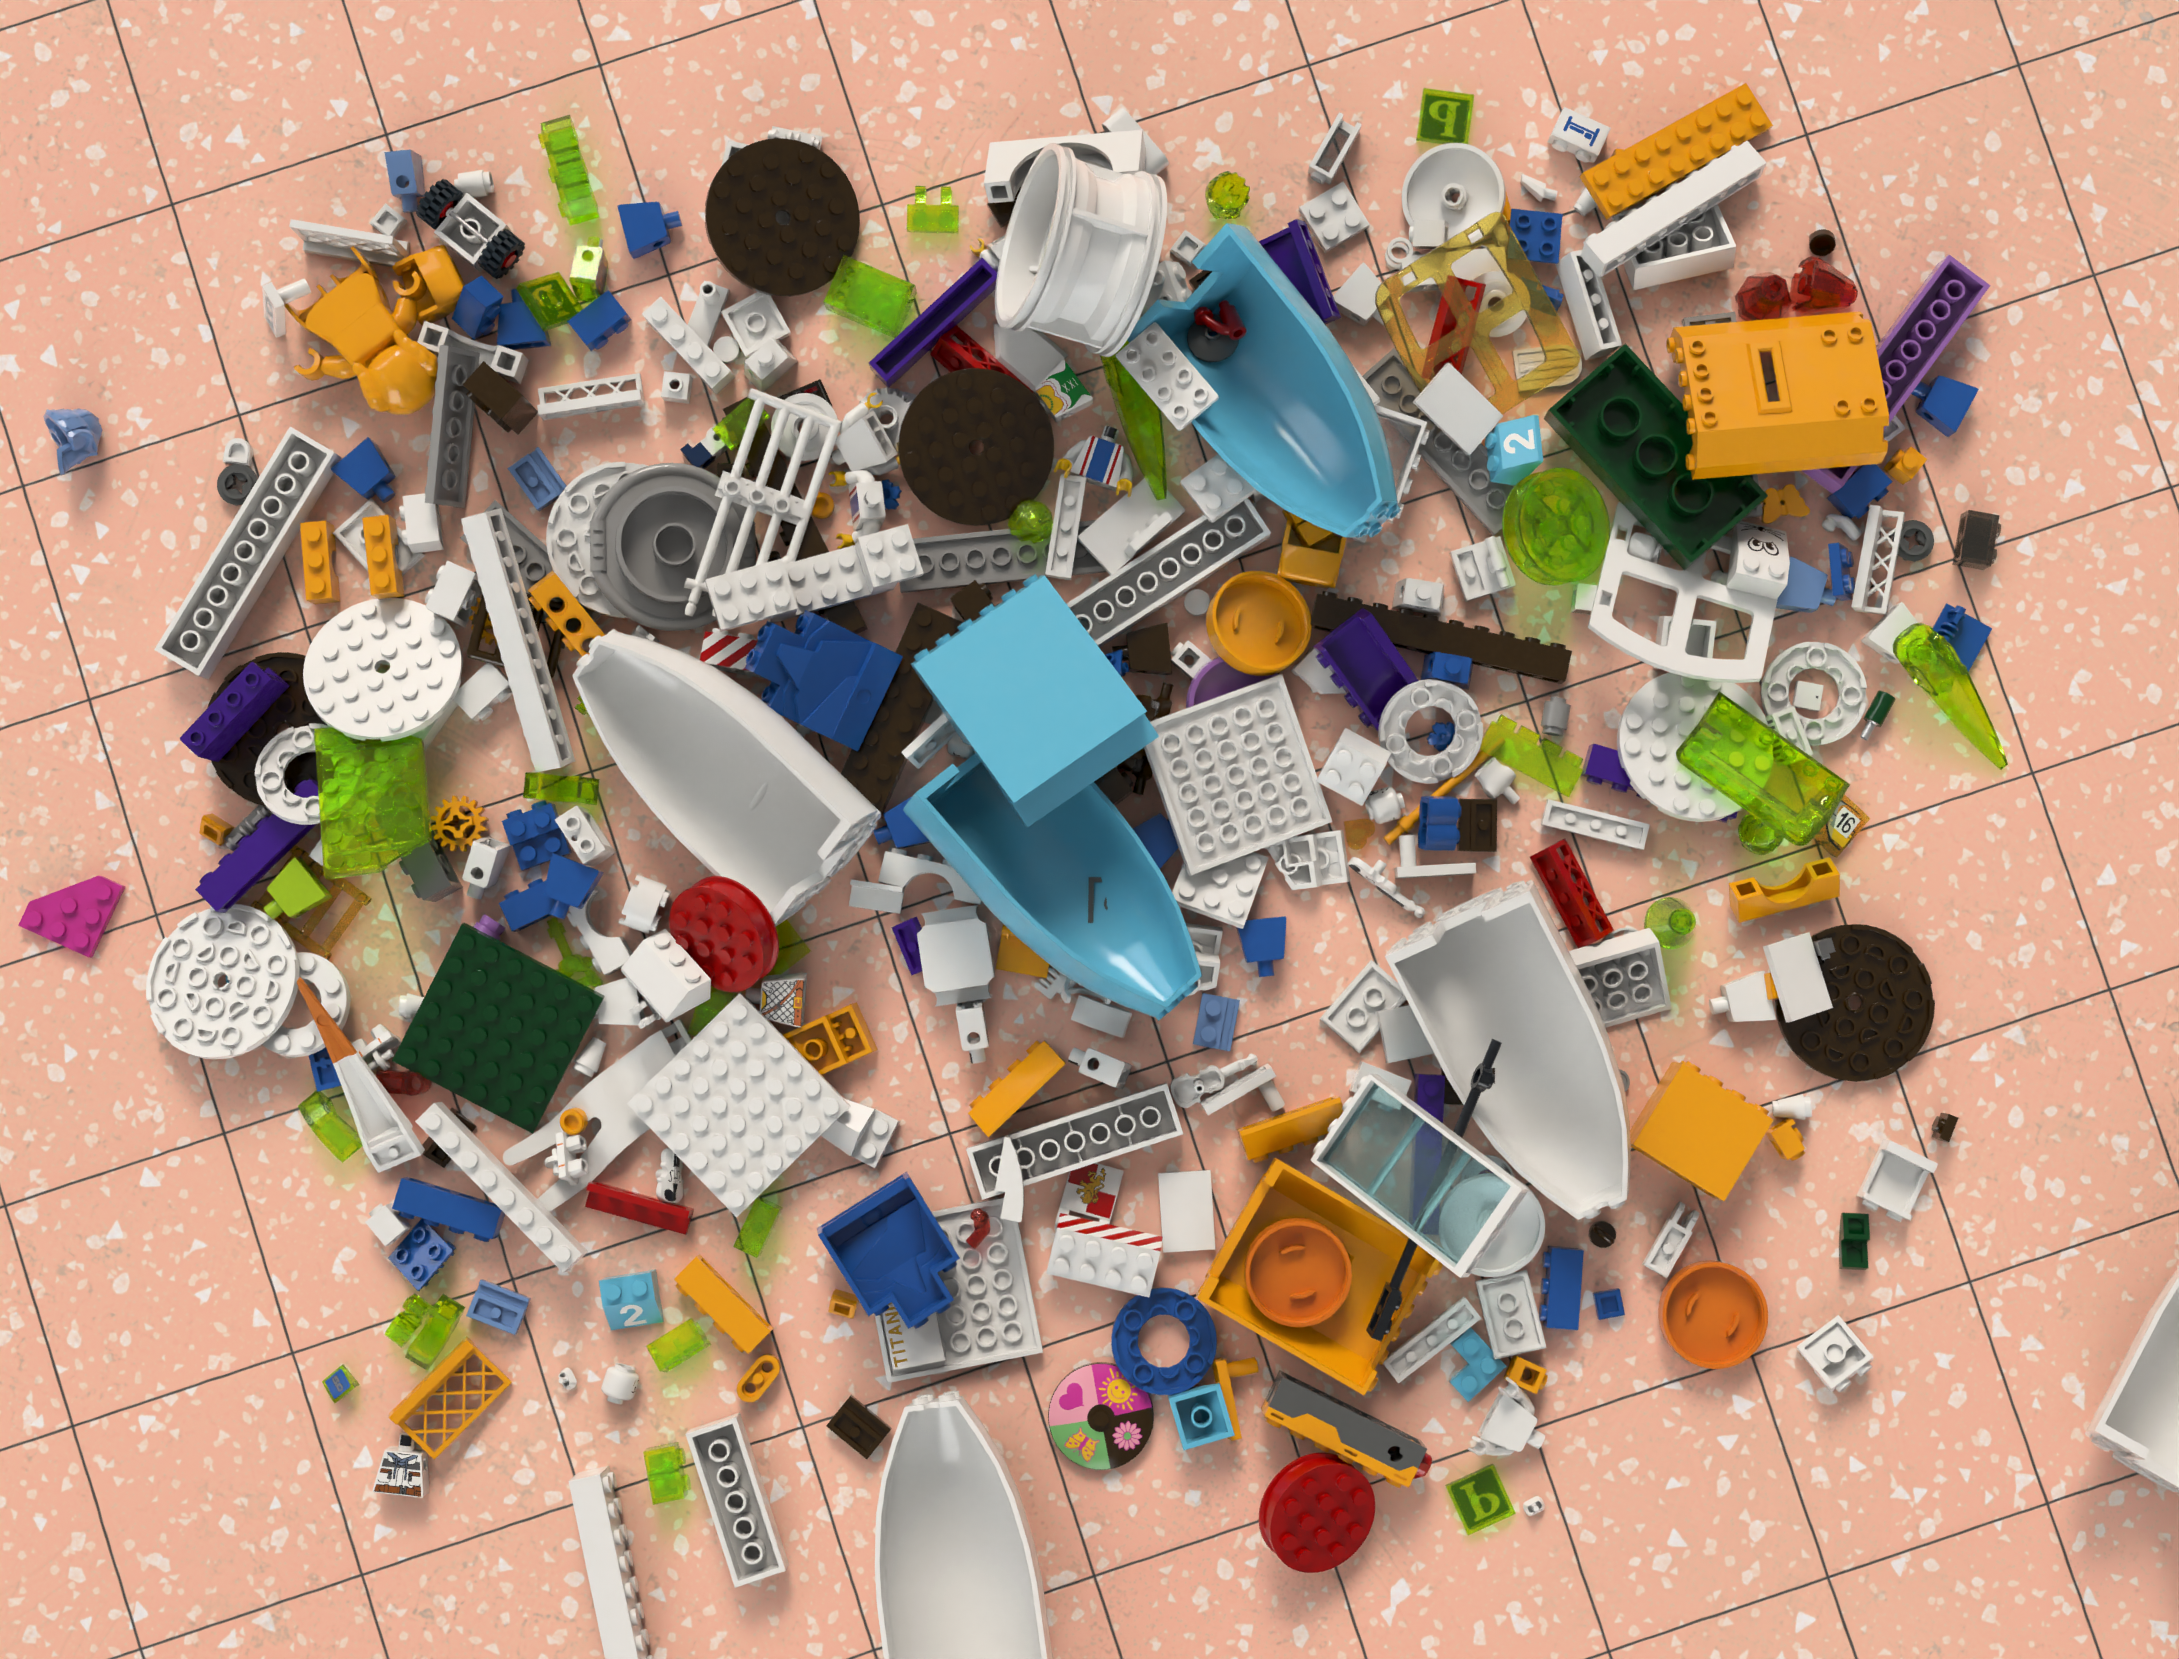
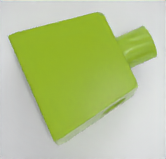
M294 857L267 887V891L274 900L267 904L264 910L272 919L278 917L282 912H285L291 918H297L328 901L333 896L302 858Z

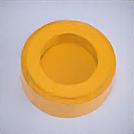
M818 492L811 513L815 518L826 519L832 515L835 505L831 496L824 492Z
M580 1108L568 1109L560 1117V1126L569 1135L583 1132L588 1125L587 1115Z

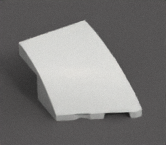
M1343 830L1294 836L1264 848L1268 850L1275 861L1276 867L1284 874L1285 880L1292 890L1350 881Z
M1186 923L1202 974L1195 982L1198 987L1188 996L1195 994L1197 991H1206L1217 986L1220 969L1219 950L1223 933L1222 927Z

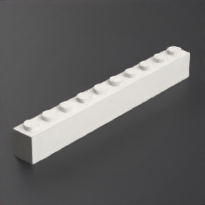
M499 508L461 518L463 532L467 538L471 558L475 565L478 582L483 592L486 609L491 619L493 633L498 643L501 660L504 663L508 683L512 690L516 710L520 717L523 734L527 741L535 772L561 768L575 762L574 754L502 509Z

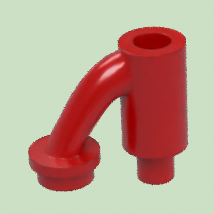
M1227 300L1219 303V316L1223 323L1214 320L1212 311L1207 307H1200L1194 312V321L1197 325H1205L1219 334L1229 335L1232 340L1241 339L1247 332L1235 306L1230 305Z

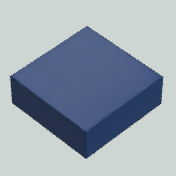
M1619 1288L1593 1293L1598 1320L1625 1315Z

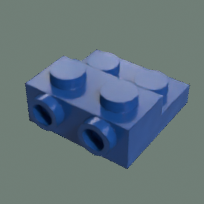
M546 800L532 804V810L522 813L521 809L506 814L508 819L502 821L510 845L513 846L522 871L549 862L552 853L562 857L572 853L567 838L555 821L559 817L556 806L552 803L547 804Z

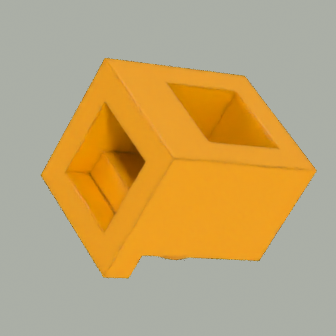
M1909 447L1905 451L1899 448L1884 466L1883 470L1904 485L1915 476L1927 461V458L1913 447Z
M1785 1118L1768 1129L1766 1135L1781 1159H1791V1161H1794L1805 1154V1147L1802 1144L1804 1141L1803 1136L1797 1128L1791 1127L1796 1123L1790 1118Z
M1513 1355L1503 1379L1509 1377L1519 1387L1537 1394L1539 1389L1542 1390L1544 1388L1548 1375L1545 1374L1547 1369L1517 1355ZM1526 1369L1529 1370L1530 1377L1527 1379H1523V1371Z

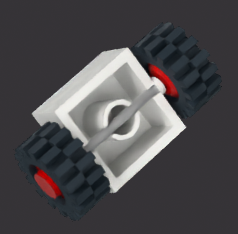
M446 179L437 181L435 186L432 185L429 192H425V197L420 200L419 203L421 204L417 206L418 211L416 214L435 229L434 233L443 243L479 272L484 269L495 279L502 278L503 275L508 274L509 269L512 270L514 268V264L518 263L519 257L523 255L522 251L525 249V243L514 235L503 221L468 193L463 197L464 194Z

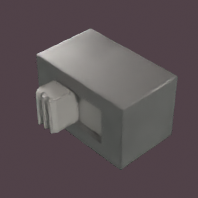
M1824 938L1813 942L1816 955L1821 956L1822 960L1830 958L1829 953L1836 952L1832 938Z

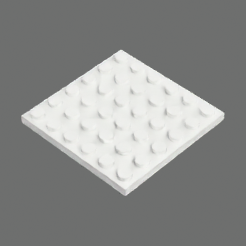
M1282 674L1150 721L1159 737L1146 745L1144 749L1188 875H1194L1332 822L1322 789L1316 781L1317 775Z
M739 993L627 1103L736 1217L851 1106L742 993Z
M1004 1197L931 1211L960 1257L953 1269L945 1273L942 1270L938 1272L954 1299L950 1302L951 1307L941 1314L937 1313L945 1360L893 1371L883 1315L880 1314L875 1316L887 1383L1043 1353L1019 1222L1000 1219Z

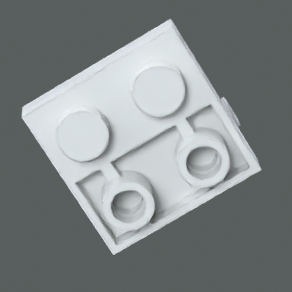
M1491 536L1486 538L1485 541L1450 552L1465 602L1516 586L1500 536Z

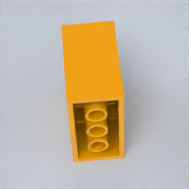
M1689 1061L1672 1062L1630 1130L1631 1147L1710 1197L1725 1201L1774 1119L1767 1116L1769 1111L1756 1103H1746V1097L1736 1090L1732 1089L1731 1091L1727 1088L1726 1090L1722 1088L1724 1083L1711 1075H1701L1699 1073L1701 1069Z

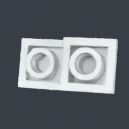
M1079 995L1071 1020L1124 1038L1132 1013L1114 1005L1104 1004L1087 996Z

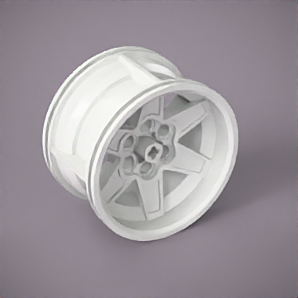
M1055 143L1045 146L1033 162L1023 182L1006 231V240L999 261L995 287V315L998 324L1001 327L1011 328L1014 331H1022L1028 327L1083 343L1089 352L1105 357H1110L1117 353L1129 338L1142 313L1159 263L1167 219V192L1163 179L1160 176L1149 174L1145 171H1138L1134 175L1122 174L1075 158L1073 151L1068 147H1061Z

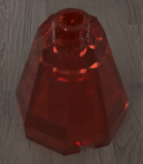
M1810 256L1800 262L1798 267L1803 269L1800 274H1794L1790 288L1789 301L1790 304H1795L1792 307L1793 311L1809 313L1845 309L1855 302L1858 290L1853 280L1821 258Z
M1772 272L1748 276L1735 295L1736 303L1738 302L1739 317L1745 321L1783 318L1792 304L1787 281Z

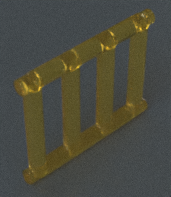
M295 845L290 850L291 856L279 873L294 857L302 858L312 868L318 879L322 875L333 883L329 890L333 897L316 908L301 930L288 923L291 917L287 916L285 912H282L275 920L286 930L291 938L312 953L329 960L332 955L330 953L332 948L362 906H367L372 899L336 872L329 871L309 857V853ZM266 889L258 901L255 900L250 907L267 914L264 907L272 901L273 897ZM343 890L353 897L354 901L324 943L320 945L309 936Z

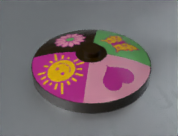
M1095 1362L1072 1370L1060 1381L1051 1397L1048 1421L1055 1444L1068 1459L1085 1468L1108 1470L1130 1462L1142 1451L1152 1432L1154 1413L1149 1393L1130 1383L1120 1372L1116 1364Z

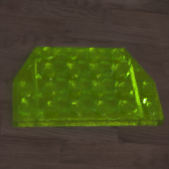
M333 727L314 729L323 870L326 880L379 873L388 868L387 865L401 856L404 858L412 853L415 848L421 847L432 840L424 742L421 738L409 735L391 741H381V739H366L363 741L345 736L344 733Z

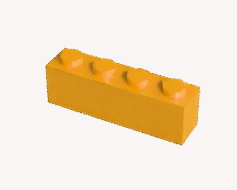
M700 1254L674 1278L677 1282L676 1288L684 1296L690 1295L696 1301L694 1306L703 1315L708 1313L715 1320L713 1322L715 1328L722 1334L726 1332L733 1339L731 1341L733 1346L741 1353L745 1351L749 1354L774 1329Z

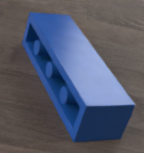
M410 1177L401 1178L392 1209L399 1211L398 1215L401 1217L414 1219V1216L424 1219L423 1223L439 1227V1224L449 1226L448 1230L458 1234H464L465 1231L474 1234L473 1238L484 1242H489V1239H495L499 1236L505 1213L493 1202Z

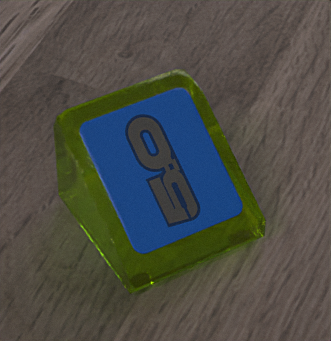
M344 1364L322 1381L334 1403L342 1400L360 1385Z

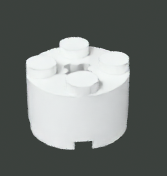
M637 874L635 880L639 881V884H634L631 887L621 913L626 915V918H620L619 924L649 934L650 931L655 932L661 919V916L657 914L659 907L666 906L671 891L666 890L667 885Z

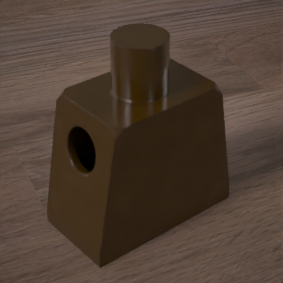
M1168 623L1129 632L1126 634L1127 645L1112 646V652L1122 649V661H1129V669L1132 673L1172 675Z

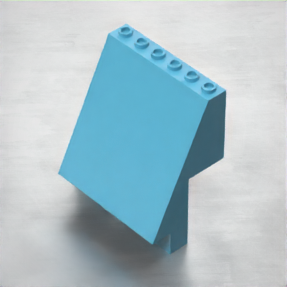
M1036 574L1023 582L1024 587L1016 592L1012 589L1001 597L1003 601L994 607L993 604H990L979 612L981 616L973 622L971 619H968L957 627L959 631L954 635L950 636L948 633L935 642L937 646L932 650L928 651L926 648L914 656L916 661L911 663V666L963 743L971 746L1026 827L1031 826L1159 737L1144 714L1147 710L1045 575L1037 577Z

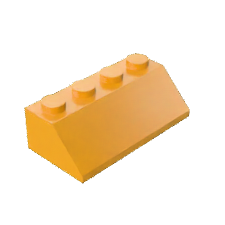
M1036 1040L1026 1050L1029 1055L1022 1062L1019 1059L1014 1061L1007 1068L1010 1073L1003 1080L998 1077L988 1086L991 1090L989 1094L984 1098L979 1095L969 1104L972 1110L968 1114L988 1137L1066 1064L1045 1040L1041 1044Z
M1335 1095L1237 1129L1247 1160L1253 1159L1254 1163L1268 1159V1154L1278 1150L1280 1155L1294 1150L1293 1145L1303 1142V1145L1307 1146L1318 1142V1136L1328 1134L1329 1125L1335 1119H1339L1343 1113L1341 1098Z

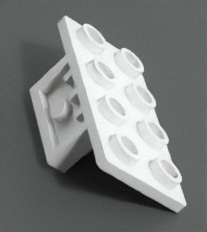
M1156 322L1151 324L1116 354V358L1178 431L1184 429L1219 399L1218 394Z
M1150 473L1132 489L1130 497H1128V493L1085 529L1077 539L1111 575L1121 569L1185 512V508Z

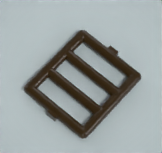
M482 593L477 614L474 613L471 623L474 626L466 654L470 659L504 667L498 643L496 644L494 654L478 650L488 616ZM526 593L528 598L532 596L530 593ZM551 599L549 607L553 611L559 610L562 607V602ZM534 607L532 614L537 631L539 632L544 610L540 609L537 611ZM559 629L554 633L547 660L551 679L556 671L561 648H565V644L561 640L565 636Z

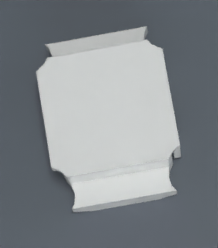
M978 905L921 913L925 919V926L917 933L925 988L935 993L937 998L935 1007L992 998L989 993L990 980L995 977L994 964L990 952L988 926L977 915Z

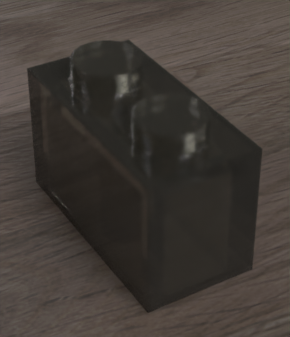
M1968 510L1961 514L1952 565L1984 570L1991 567V564H1994L1997 557V549H1994L1995 540L1998 539L2001 532V524L1998 523L2000 515Z

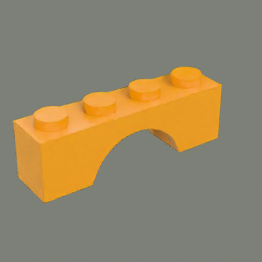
M1830 857L1805 863L1795 878L1782 885L1765 886L1760 884L1755 877L1729 883L1730 907L1739 923L1840 897V874Z

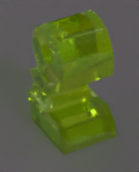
M415 1293L405 1300L402 1307L405 1310L395 1317L385 1332V1336L401 1348L410 1340L415 1331L422 1325V1321L429 1316L434 1308Z

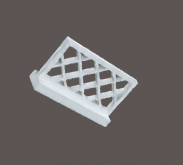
M290 219L289 227L304 241L302 250L305 253L361 262L350 249L354 246L365 256L369 263L392 267L396 262L409 255L410 243L396 240L393 236Z

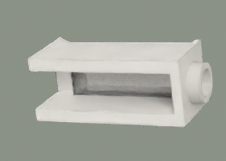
M1340 112L1308 168V173L1311 174L1310 177L1320 184H1324V182L1329 185L1331 184L1361 130L1362 124L1357 122L1355 127L1343 121L1344 114Z

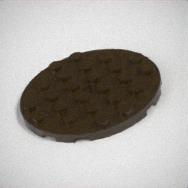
M774 138L745 146L733 154L721 166L707 192L705 228L709 243L718 257V261L741 284L766 295L799 296L824 286L835 278L848 263L854 252L859 235L860 213L858 202L846 174L824 152L801 141ZM778 211L787 212L789 215L788 224L781 225L777 222L776 213Z
M968 368L947 373L929 383L919 392L908 407L901 423L898 454L900 466L908 486L920 502L929 510L955 523L974 526L989 525L1015 516L1038 496L1052 468L1054 437L1051 423L1044 407L1033 392L1024 384L998 371ZM973 440H980L983 443L984 448L980 454L974 455L970 452L969 445Z
M289 652L270 653L255 657V659L244 665H239L224 678L225 681L217 692H214L208 704L209 707L251 662L256 663L263 671L271 668L289 685L286 691L219 762L211 760L216 774L229 789L255 804L266 806L257 791L255 767L264 747L272 738L278 735V726L282 723H286L289 728L309 726V723L327 725L315 712L305 691L303 680L305 655ZM349 737L359 752L361 740ZM306 752L296 756L289 762L284 773V782L292 794L295 793L294 789L303 780L308 781L309 779L317 781L327 791L335 780L336 768L333 761L327 755L319 752Z
M1861 924L1840 925L1822 930L1812 935L1811 939L1812 942L1824 938H1832L1836 952L1829 953L1830 958L1822 960L1821 956H1817L1833 1008L1786 1023L1780 1001L1775 999L1776 1016L1781 1033L1790 1049L1802 1062L1825 1076L1855 1082L1888 1076L1915 1057L1930 1033L1934 1018L1935 1000H1933L1932 982L1924 963H1921L1913 952V949L1902 939L1886 930ZM1853 995L1858 996L1861 1000V1006L1857 1010H1852L1848 1004V999Z

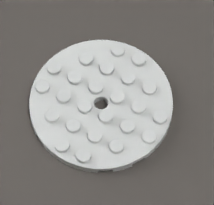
M612 462L587 470L565 487L554 503L548 519L546 545L553 572L556 573L580 604L592 611L610 617L628 618L607 600L598 587L592 572H590V521L599 502L608 490L629 473L648 466L645 464Z
M401 598L368 600L343 610L328 621L317 633L308 649L304 662V687L315 712L329 727L344 733L345 736L363 741L366 739L396 740L419 732L443 714L442 710L450 700H454L460 687L463 655L456 635L443 617L426 609L425 605ZM381 663L390 666L386 673L377 672Z
M1670 672L1658 676L1646 683L1632 697L1623 711L1617 732V750L1620 764L1631 780V786L1643 799L1646 798L1653 805L1657 806V810L1682 820L1695 822L1714 821L1740 811L1762 790L1773 764V739L1765 715L1755 700L1735 683L1693 679ZM1696 738L1701 744L1702 749L1700 751L1691 749L1689 741Z
M234 904L226 913L216 912L211 906L210 909L198 914L194 912L177 924L178 927L168 938L165 937L152 958L146 982V999L149 1001L152 1013L150 1016L159 1033L163 1034L170 1044L179 1050L204 1059L233 1058L263 1044L279 1029L287 1018L298 991L297 980L300 976L298 955L286 930L275 919H272L269 915L258 909L242 904ZM227 975L229 983L219 988V978Z

